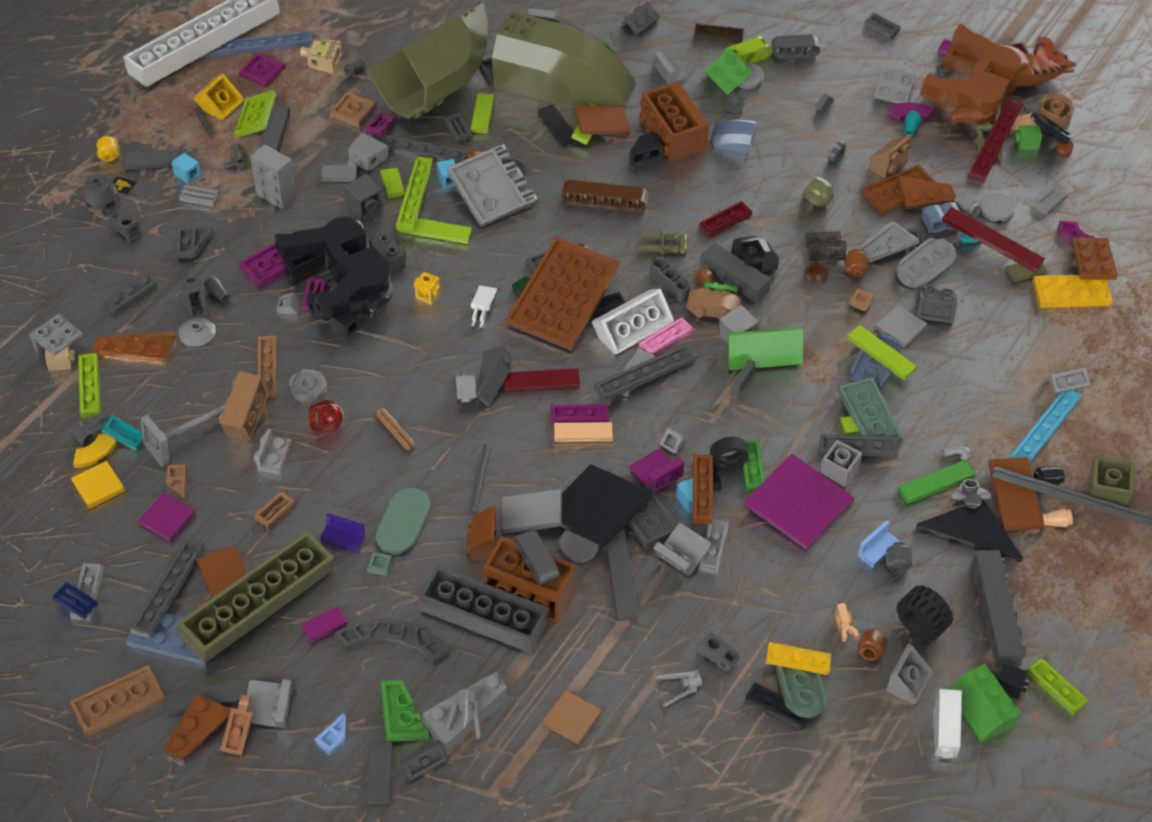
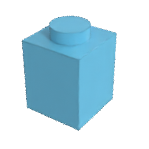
M183 153L171 162L174 175L187 184L201 175L199 162L186 153Z
M454 159L437 162V175L443 189L455 187L454 182L447 173V168L455 165Z
M693 478L681 481L677 485L676 497L688 513L692 512Z

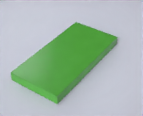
M802 327L727 333L729 370L743 369L749 359L755 361V368L803 364Z

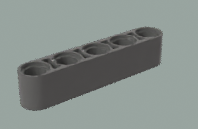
M272 107L259 148L265 144L278 152L281 151L290 120V107Z

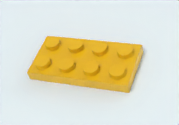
M1079 275L1034 276L1032 280L1039 308L1111 306L1113 302L1107 280L1080 279Z

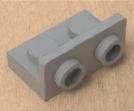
M267 429L265 435L261 436L259 451L256 450L254 455L257 470L281 474L292 444L291 439L272 436L271 429Z

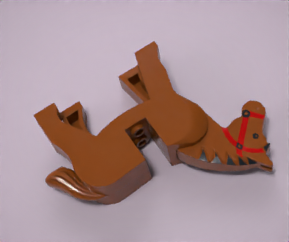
M959 24L953 34L952 44L945 54L942 68L949 69L952 67L953 71L969 74L971 78L943 80L932 73H928L922 82L920 95L935 102L944 110L951 112L950 120L952 123L965 122L972 126L985 123L994 124L1004 105L1006 94L1010 95L1020 86L1037 85L1052 80L1063 73H1073L1075 69L1071 67H1075L1076 63L1069 61L1067 54L1059 52L1052 40L1047 37L1037 38L1033 52L1034 55L1023 53L1015 47L993 43L982 35L970 31L965 25Z

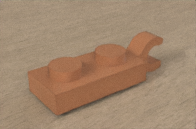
M241 695L238 709L231 708L220 749L221 752L238 756L243 755L253 717L252 712H247L251 702L250 696Z

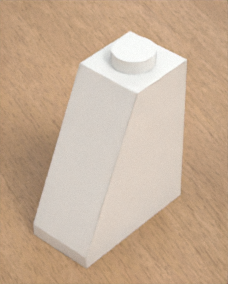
M939 690L933 708L935 756H942L948 759L958 755L961 739V690Z

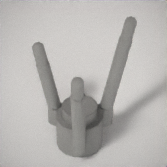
M698 670L656 676L657 680L681 678L682 686L688 688V690L663 703L664 707L690 693L697 692L696 687L702 685Z
M462 689L458 692V698H454L446 730L450 729L458 707L459 710L463 711L462 729H466L468 712L473 710L476 738L480 739L478 701L475 700L474 691Z

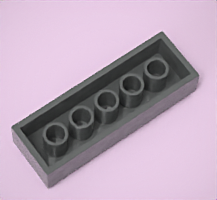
M438 565L434 568L418 596L420 611L531 654L549 622L548 607Z

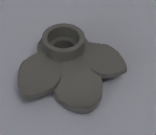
M973 479L964 480L960 488L954 489L952 492V499L954 501H963L965 506L972 509L979 508L982 500H991L992 498L991 493L986 489L980 488L978 482Z

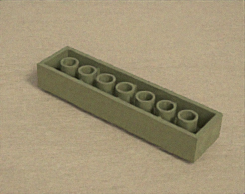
M306 531L177 622V636L205 664L333 571L334 557Z

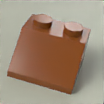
M490 506L472 516V524L467 527V537L471 538L470 541L466 542V553H470V561L486 562L495 547L496 506Z

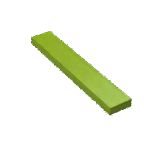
M416 157L397 219L396 230L414 232L432 170L433 158Z

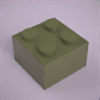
M1095 456L1090 468L1088 495L1128 507L1133 495L1135 462Z

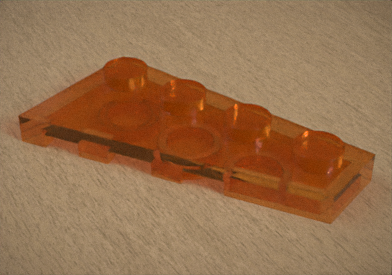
M175 332L97 337L92 353H97L98 357L166 365L176 335Z

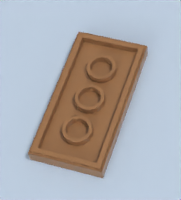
M147 665L69 702L87 738L166 701V696L150 665Z

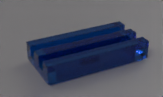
M67 582L52 596L54 601L84 620L87 618L88 613L91 614L94 607L97 608L99 606L98 601ZM65 590H68L69 592L73 593L77 597L89 603V605L87 606L86 604L82 603L74 596H71L70 594L66 593Z

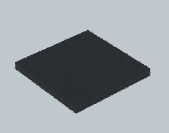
M590 464L562 492V526L560 527L605 548L653 497V492Z

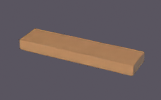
M277 335L258 336L257 375L262 377L269 391L267 398H277Z

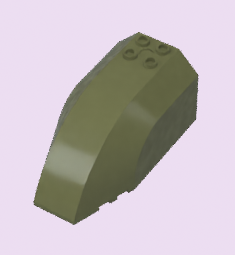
M484 3L477 5L367 70L389 110L406 119L412 116L417 118L433 109V107L443 103L444 97L465 85L474 76L483 60L487 45L488 23Z
M515 11L508 12L497 33L492 55L495 89L568 108H575V105H591V103L598 106L624 107V109L626 108L636 86L632 74L612 51L589 35L567 24Z

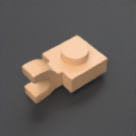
M845 603L837 604L834 616L839 632H841L842 642L847 640V634H851L854 640H858L859 633L857 629L849 624L852 623L851 612L847 611Z

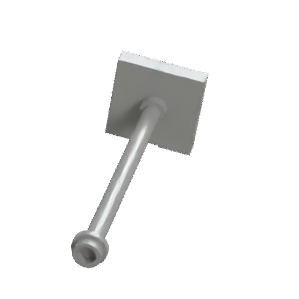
M226 404L165 433H162L151 418L145 415L141 417L143 445L162 468L167 467V465H170L168 440L220 416L221 412H224Z

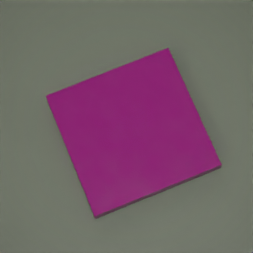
M791 453L744 501L743 505L802 548L808 550L847 509L855 497Z

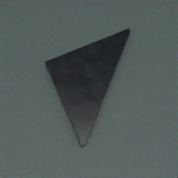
M982 500L979 508L972 509L963 506L917 523L916 528L918 530L923 529L948 540L951 538L973 548L1000 550L1001 557L1007 556L1016 559V562H1022L1023 556L984 500Z

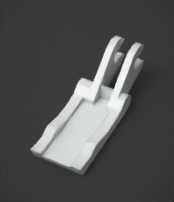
M479 285L471 303V309H474L472 327L476 325L480 310L482 313L479 320L481 322L479 328H483L486 312L490 311L497 288Z

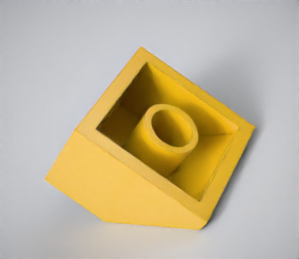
M223 73L213 78L193 97L204 112L221 120L225 119L245 100Z

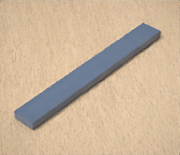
M303 31L230 40L198 59L311 46L313 42L312 32Z

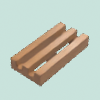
M281 491L253 516L256 522L259 521L262 526L265 525V528L269 530L296 506V501Z

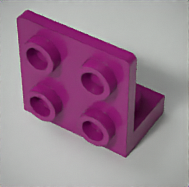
M657 449L631 464L629 469L645 487L649 485L655 493L683 476L685 462L680 457L674 461L670 460L661 449Z

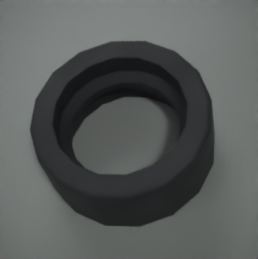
M724 437L713 443L710 448V455H713V465L719 470L729 471L743 466L749 458L746 443L739 437ZM737 451L732 455L722 456L725 453Z

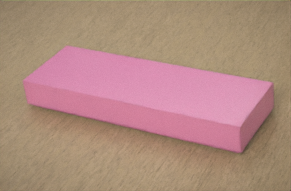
M681 317L641 341L639 347L646 352L657 355L693 333L694 328Z

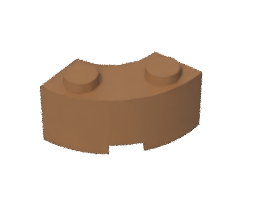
M699 288L689 292L687 309L698 318L715 317L720 319L738 307L741 299L726 290L721 289V292L712 291L710 288Z

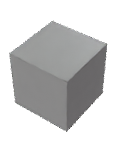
M739 305L719 319L720 336L727 343V333L759 331V321L742 305Z
M836 440L822 459L820 473L845 490L859 471L862 452Z

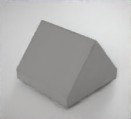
M667 428L659 445L677 454L685 444L684 436Z

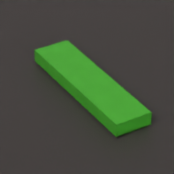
M963 460L898 486V492L907 504H911L961 484L966 479H973L976 474L967 461Z

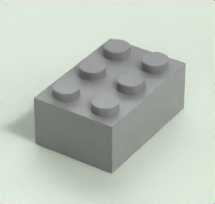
M264 144L250 156L256 194L283 209L297 197L292 159Z

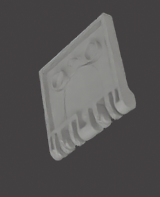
M504 144L447 168V173L480 227L526 207L534 206L539 202L532 189L520 193L519 190L527 187L528 182L524 180L525 177L519 167H516V162L511 161L503 165V162L511 158V154Z

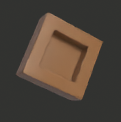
M857 288L850 299L849 305L866 312L874 299V295Z

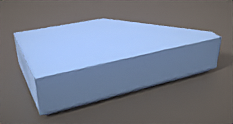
M344 713L314 739L315 744L330 756L346 742V716Z

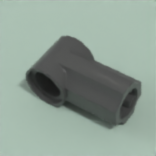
M101 412L85 424L83 422L75 424L71 429V436L83 447L91 445L96 440L98 434L102 433V428L109 420L108 415L105 412Z

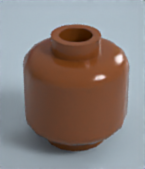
M850 250L844 257L846 272L853 275V277H861L868 271V257L862 250Z
M867 630L859 640L858 652L866 660H879L882 658L887 647V639L877 630Z

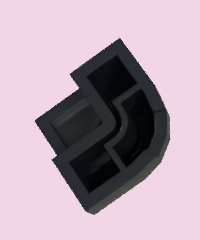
M752 235L736 238L733 241L731 253L743 260L746 265L756 264L761 273L778 270L779 257L773 246L764 237Z

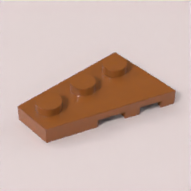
M904 176L897 177V183L906 209L942 205L946 202H954L956 198L952 184Z
M196 693L164 747V751L184 761L204 743L203 741L213 732L215 733L220 728V725L229 718L231 709Z

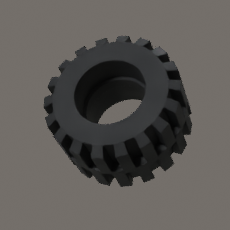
M923 585L915 586L896 606L898 617L904 627L915 637L923 641H935L951 626L953 621V613L944 598L936 591Z

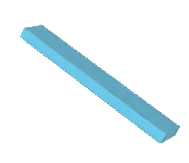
M1075 390L1060 393L1009 458L1028 457L1029 464H1031L1079 403L1083 395Z

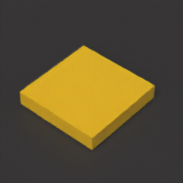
M107 461L71 478L73 485L89 509L125 492L124 486Z

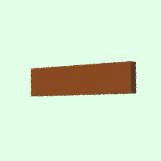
M693 454L692 523H713V455Z

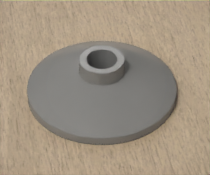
M192 318L181 325L178 334L183 344L190 347H202L209 344L215 338L216 327L212 321L206 318Z

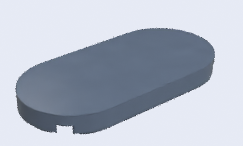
M877 334L876 337L901 354V346H899L898 341L894 337L887 334ZM861 349L851 367L849 377L851 382L873 377L879 390H881L886 385L892 371Z

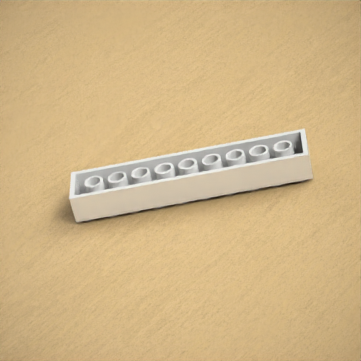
M227 0L123 56L127 73L146 87L152 85L154 82L280 13L278 1Z

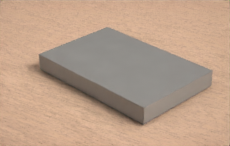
M560 489L502 497L501 530L503 534L562 526V492Z

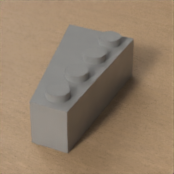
M496 671L465 688L475 692V700L478 701L479 726L486 717L489 718L507 701V686ZM458 693L422 713L425 729L428 730L434 741L438 740L441 742L446 758L457 745H460L465 740L468 734L473 730L475 731L473 710L468 712L466 729H462L463 711L459 710V707L450 729L446 730L454 698H458Z

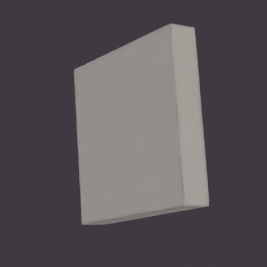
M897 305L876 324L875 329L882 334L894 337L900 346L906 348L927 328V323Z

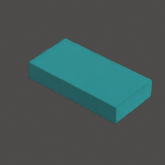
M111 415L101 431L134 451L137 450L142 442V431L114 415Z

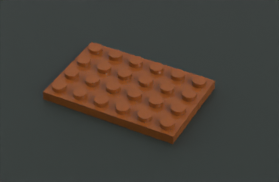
M555 236L505 320L506 325L572 351L619 270L621 261Z

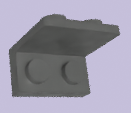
M932 286L920 287L917 317L953 324L957 307L956 293L951 289L936 290Z

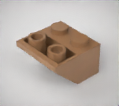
M911 136L895 138L871 156L869 169L884 179L890 174L893 175L900 166H904L908 161Z

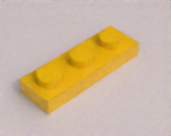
M769 642L766 664L824 675L829 674L830 653Z

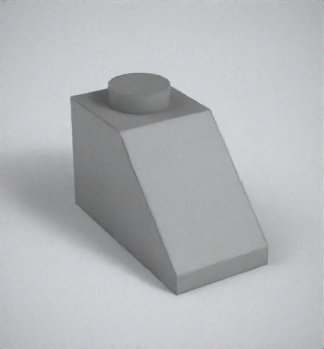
M474 371L455 372L457 399H461V402L473 401V398H477Z

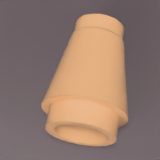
M1066 508L1042 514L1044 526L1068 528V525H1073L1071 509L1066 510Z

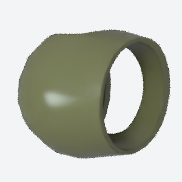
M816 176L806 187L802 196L813 205L824 207L832 202L835 191L833 185L828 180Z

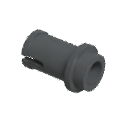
M358 59L351 64L348 63L343 68L344 73L347 76H353L357 71L365 68L363 66L365 63L362 59Z

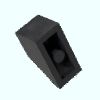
M656 132L638 137L630 150V166L662 158L663 145Z

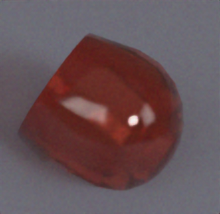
M324 400L312 404L309 408V424L313 432L323 433L339 428L343 422V410L334 401ZM316 411H317V416H318V426H317V424H316V419H315Z

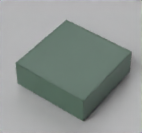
M373 552L367 566V572L387 576L393 560L392 555Z

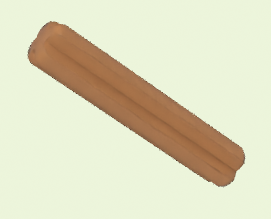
M385 408L377 410L376 416L407 451L414 449L415 442Z

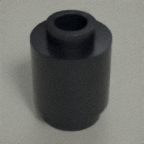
M1039 467L1034 472L1033 478L1059 485L1064 482L1065 474L1061 467Z

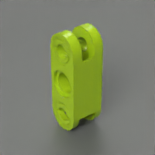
M762 36L730 46L723 53L731 48L743 63H755L768 58L773 49L769 44H766V40Z

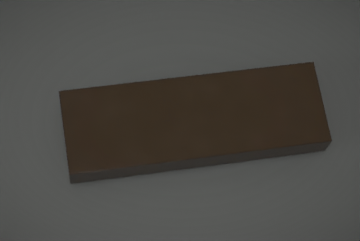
M696 24L694 39L741 43L743 42L744 29Z

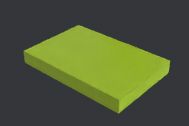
M274 90L246 98L234 133L237 138L266 129L276 97Z

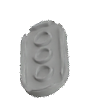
M927 239L901 259L896 270L899 280L911 288L927 286L953 265L956 259L954 246L945 239Z

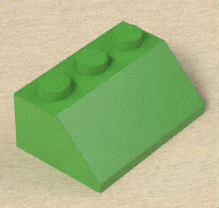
M986 664L967 671L947 689L961 690V716L980 743L1017 726L1021 713Z

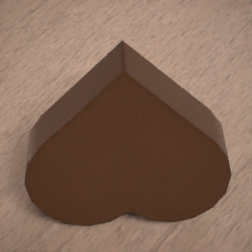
M815 261L805 269L804 276L811 281H825L828 278L829 272L822 264Z

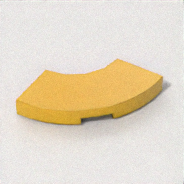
M98 434L96 440L91 445L76 449L73 462L74 469L97 464L99 460L113 452L118 441L106 434Z

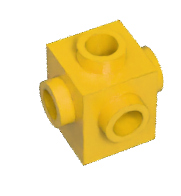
M423 272L414 281L415 298L432 304L441 292L440 278Z

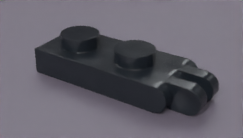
M1038 112L1030 115V119L1040 126L1043 132L1052 134L1058 142L1067 144L1074 135L1046 116Z

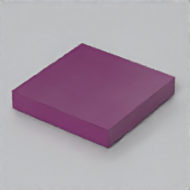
M257 53L239 71V76L267 88L286 67L282 62Z
M163 493L141 516L138 522L143 527L171 542L196 515L194 509Z

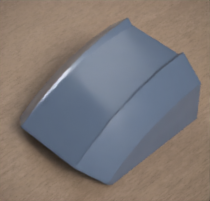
M728 120L715 123L711 135L713 146L717 149L749 155L751 142L756 132L757 121Z

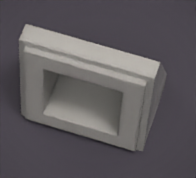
M294 292L279 297L276 312L298 314L301 299Z

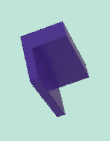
M327 513L325 516L326 527L320 536V541L358 554L366 538L364 524Z

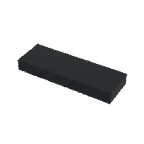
M553 104L538 109V115L562 145L575 141L572 138L574 130Z
M756 682L753 683L744 699V702L799 730H802L808 718L792 713L785 705L782 695Z

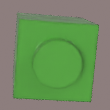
M1019 125L1018 131L1014 135V141L1017 143L1018 149L1039 150L1042 140L1040 126Z

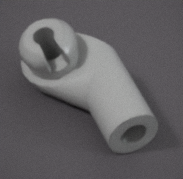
M954 445L941 449L944 458L960 454L961 460L971 458V450L968 447Z

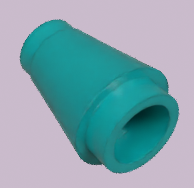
M910 111L906 114L905 136L910 135L912 137L922 121L920 113Z

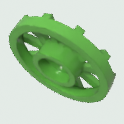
M718 282L704 283L703 287L719 292L722 289L736 294L738 291L736 286L720 285Z

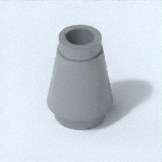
M957 196L954 200L964 214L970 217H976L979 214L981 206L977 201Z

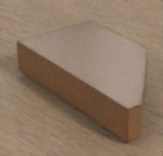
M187 464L167 465V486L179 496L185 498Z

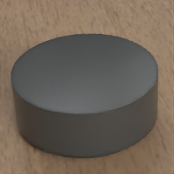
M943 63L937 65L936 70L939 74L944 76L952 74V67L946 69L942 68Z

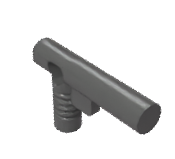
M234 143L232 144V149L235 156L231 157V162L224 163V168L227 170L239 167L241 171H246L247 167L239 145Z

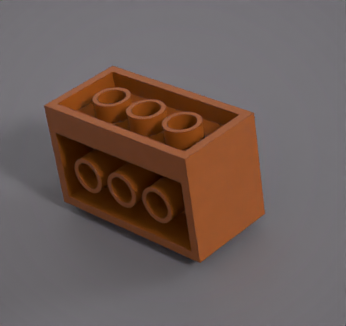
M679 82L642 93L640 120L646 125L649 133L656 132L663 145V155L667 156L670 162L707 150L709 124Z
M501 536L483 567V579L485 584L548 607L549 620L559 624L576 592V565L551 555L558 568L559 578L539 586L519 553L515 541Z

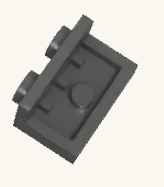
M646 2L644 5L640 3L634 8V13L630 11L623 17L625 20L621 25L628 24L635 34L638 35L660 16L649 2Z

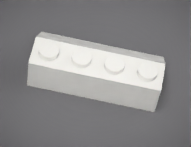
M650 289L591 322L598 338L616 355L673 323L674 318L661 289Z

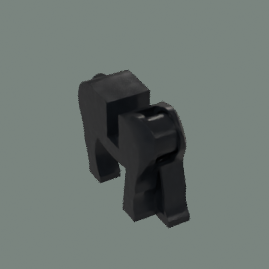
M341 216L332 219L320 228L301 230L291 234L278 233L274 235L275 248L283 258L284 272L292 284L324 267H328L331 276H333L334 281L337 283V286L330 292L307 295L309 310L316 320L321 318L324 320L347 310L352 312L365 311L371 319H375L382 308L389 302L393 293L390 265L375 246L366 249V232L362 220Z

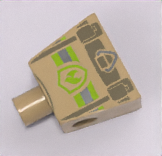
M315 39L310 48L301 47L300 56L308 59V66L310 68L333 74L342 54L341 41Z

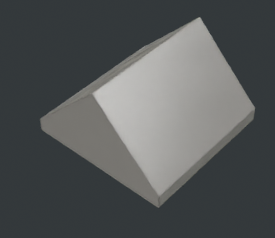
M907 644L896 664L886 691L912 704H917L933 671L911 644Z

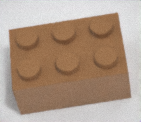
M239 371L238 376L233 380L231 394H228L226 398L225 410L219 416V423L228 438L250 443L269 391L261 376Z

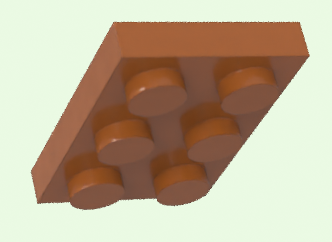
M1072 237L1071 245L1080 279H1117L1118 274L1108 238Z

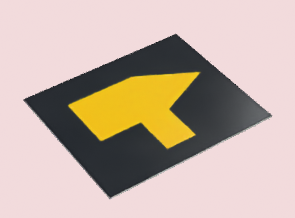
M116 176L113 180L118 192L126 195L137 183Z

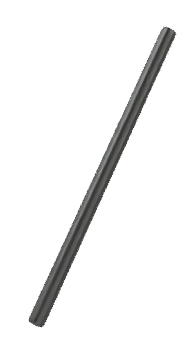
M996 466L993 469L992 477L1152 527L1151 514Z

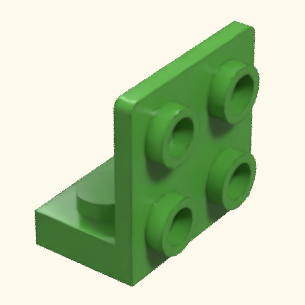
M729 48L705 70V73L728 95L752 71Z

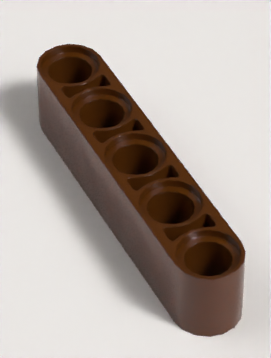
M567 180L564 182L561 198L564 202L570 204L643 211L647 207L648 191L641 187Z

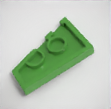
M381 681L380 690L386 742L429 740L430 734L425 729L420 714L416 712L403 681Z

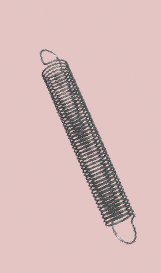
M195 108V112L207 135H210L208 131L212 132V138L214 132L211 126H209L210 124L202 109L198 111V108Z

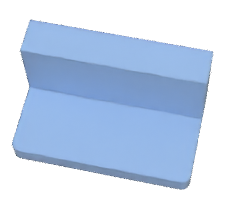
M885 521L860 544L858 557L872 568L886 557V549L893 546L895 542H900V540L888 532L890 525L888 521Z

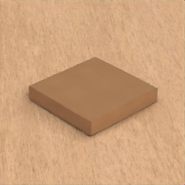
M347 91L330 111V116L360 127L376 108V102Z
M565 690L543 720V726L580 745L601 715L602 709Z

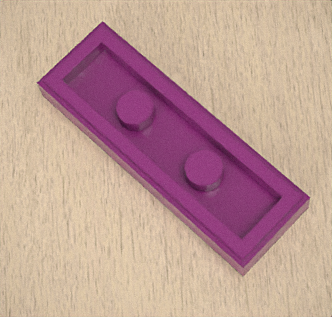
M551 405V424L609 422L608 405Z

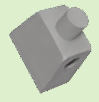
M361 133L349 147L348 165L351 169H356L359 166L368 171L388 160V145L364 133Z

